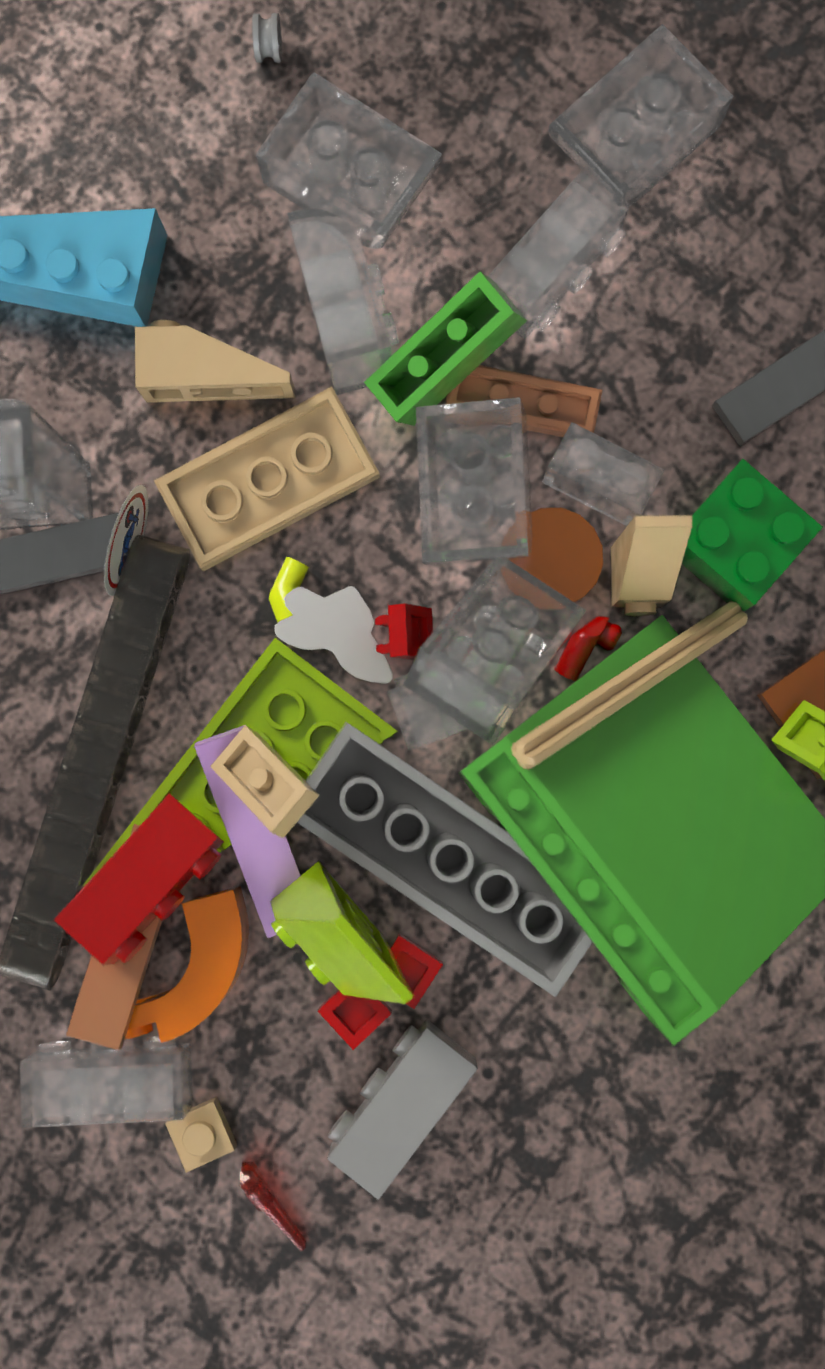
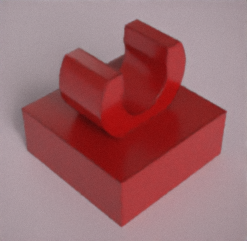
M407 603L388 605V615H380L375 619V625L389 627V643L376 645V652L389 654L392 658L408 660L434 659L432 608Z

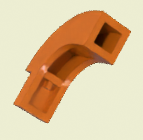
M241 886L193 898L182 903L191 940V956L187 970L174 988L137 999L125 1040L154 1031L152 1023L155 1022L161 1043L175 1039L198 1026L227 997L241 973L248 949L249 922Z

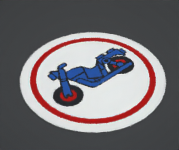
M143 485L136 486L129 493L112 530L104 568L105 590L110 596L116 595L123 588L140 552L148 516V493Z

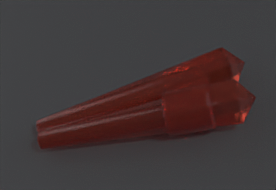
M254 1161L242 1162L239 1186L245 1192V1196L258 1211H263L300 1252L306 1248V1240Z

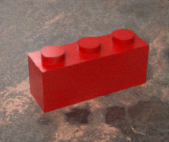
M168 794L58 914L54 921L102 965H114L118 959L125 964L146 942L147 938L142 932L156 917L164 921L181 904L185 896L179 891L194 875L198 879H202L216 865L222 856L217 849L224 841L176 798Z

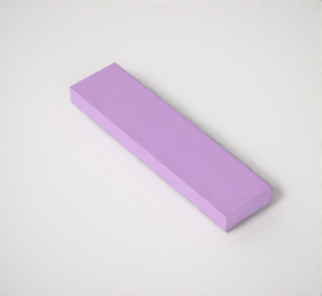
M243 725L196 742L195 749L267 938L277 935L271 926V923L275 921L270 901L299 878L301 874L287 836L281 838L271 833L210 767L245 726Z

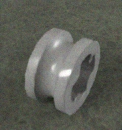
M253 13L252 37L256 63H263L266 57H272L275 63L281 62L282 35L279 13H272L269 19H263L260 13Z

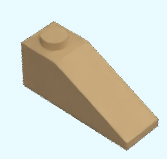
M156 320L151 322L150 326L135 327V386L146 402L295 398V387L290 372L187 325H180L178 322L171 320Z
M634 516L610 547L611 607H625V615L648 616L657 614L656 607H663L672 599L692 529V516Z

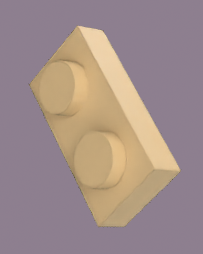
M246 725L210 766L266 828L281 838L286 836L319 797V794L256 731Z

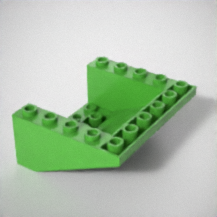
M661 615L459 771L458 774L487 812L499 820L619 976L617 980L647 1019L674 1046L716 1013L825 898V818L697 658L533 768L524 769L519 765L518 760L511 752L513 743L678 636L665 617Z

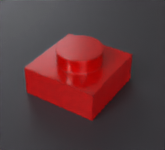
M399 933L390 949L414 996L405 1004L415 1009L443 966V962Z
M337 990L319 1007L317 1012L354 1050L392 1014V1009L385 1001L347 996Z

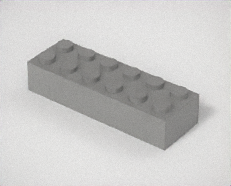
M345 722L305 780L319 794V797L297 823L556 997L592 944L591 939L506 830L348 722Z

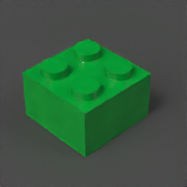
M742 459L691 515L692 529L682 565L726 603L730 601L736 602L740 605L741 610L745 611L761 599L823 526L747 461Z

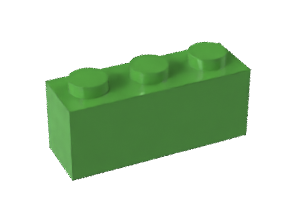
M479 271L364 383L396 422L415 426L528 320L498 284Z

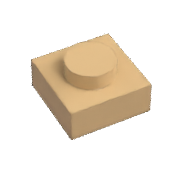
M217 1096L170 1117L165 1123L186 1173L235 1151L237 1147L236 1140Z

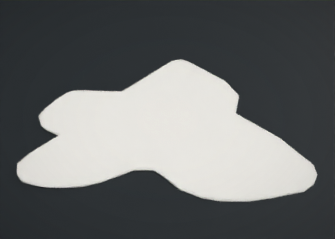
M297 587L285 596V606L293 615L279 621L275 625V634L279 639L288 645L303 650L326 649L333 652L341 667L358 679L382 684L391 682L393 672L385 654L376 652V645L378 644L371 634L374 626L372 613L355 587H346L326 597H322L303 587Z

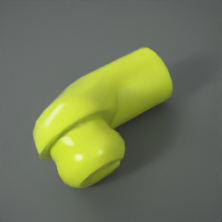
M290 557L285 558L269 594V602L277 623L293 615L285 606L284 598L293 589L301 587L309 569L307 565Z

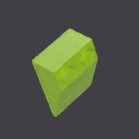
M320 861L270 901L275 921L271 923L272 928L289 948L298 944L309 956L305 960V964L322 985L325 986L331 981L343 995L402 1004L407 1003L414 997L383 933Z

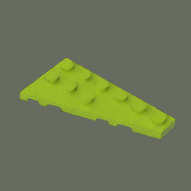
M274 638L82 886H85L130 837L133 825L140 826L168 794L176 798L224 841L217 849L219 853L232 845L195 749L196 742L246 725L256 731L306 780L345 722H348L378 744H382L398 733V731L277 638Z

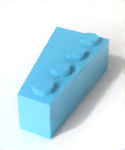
M156 208L0 216V301L136 327L148 326L168 235Z

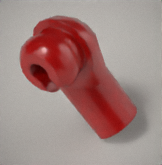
M597 616L570 637L554 670L567 679L577 681L596 644L605 650L614 649L622 634L621 627L608 622L609 617Z

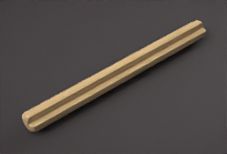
M730 601L520 738L511 747L512 755L518 760L522 768H533L743 627L747 623V614L741 610L738 603Z

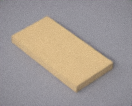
M330 387L154 480L200 569L204 572L380 478V473L333 387Z

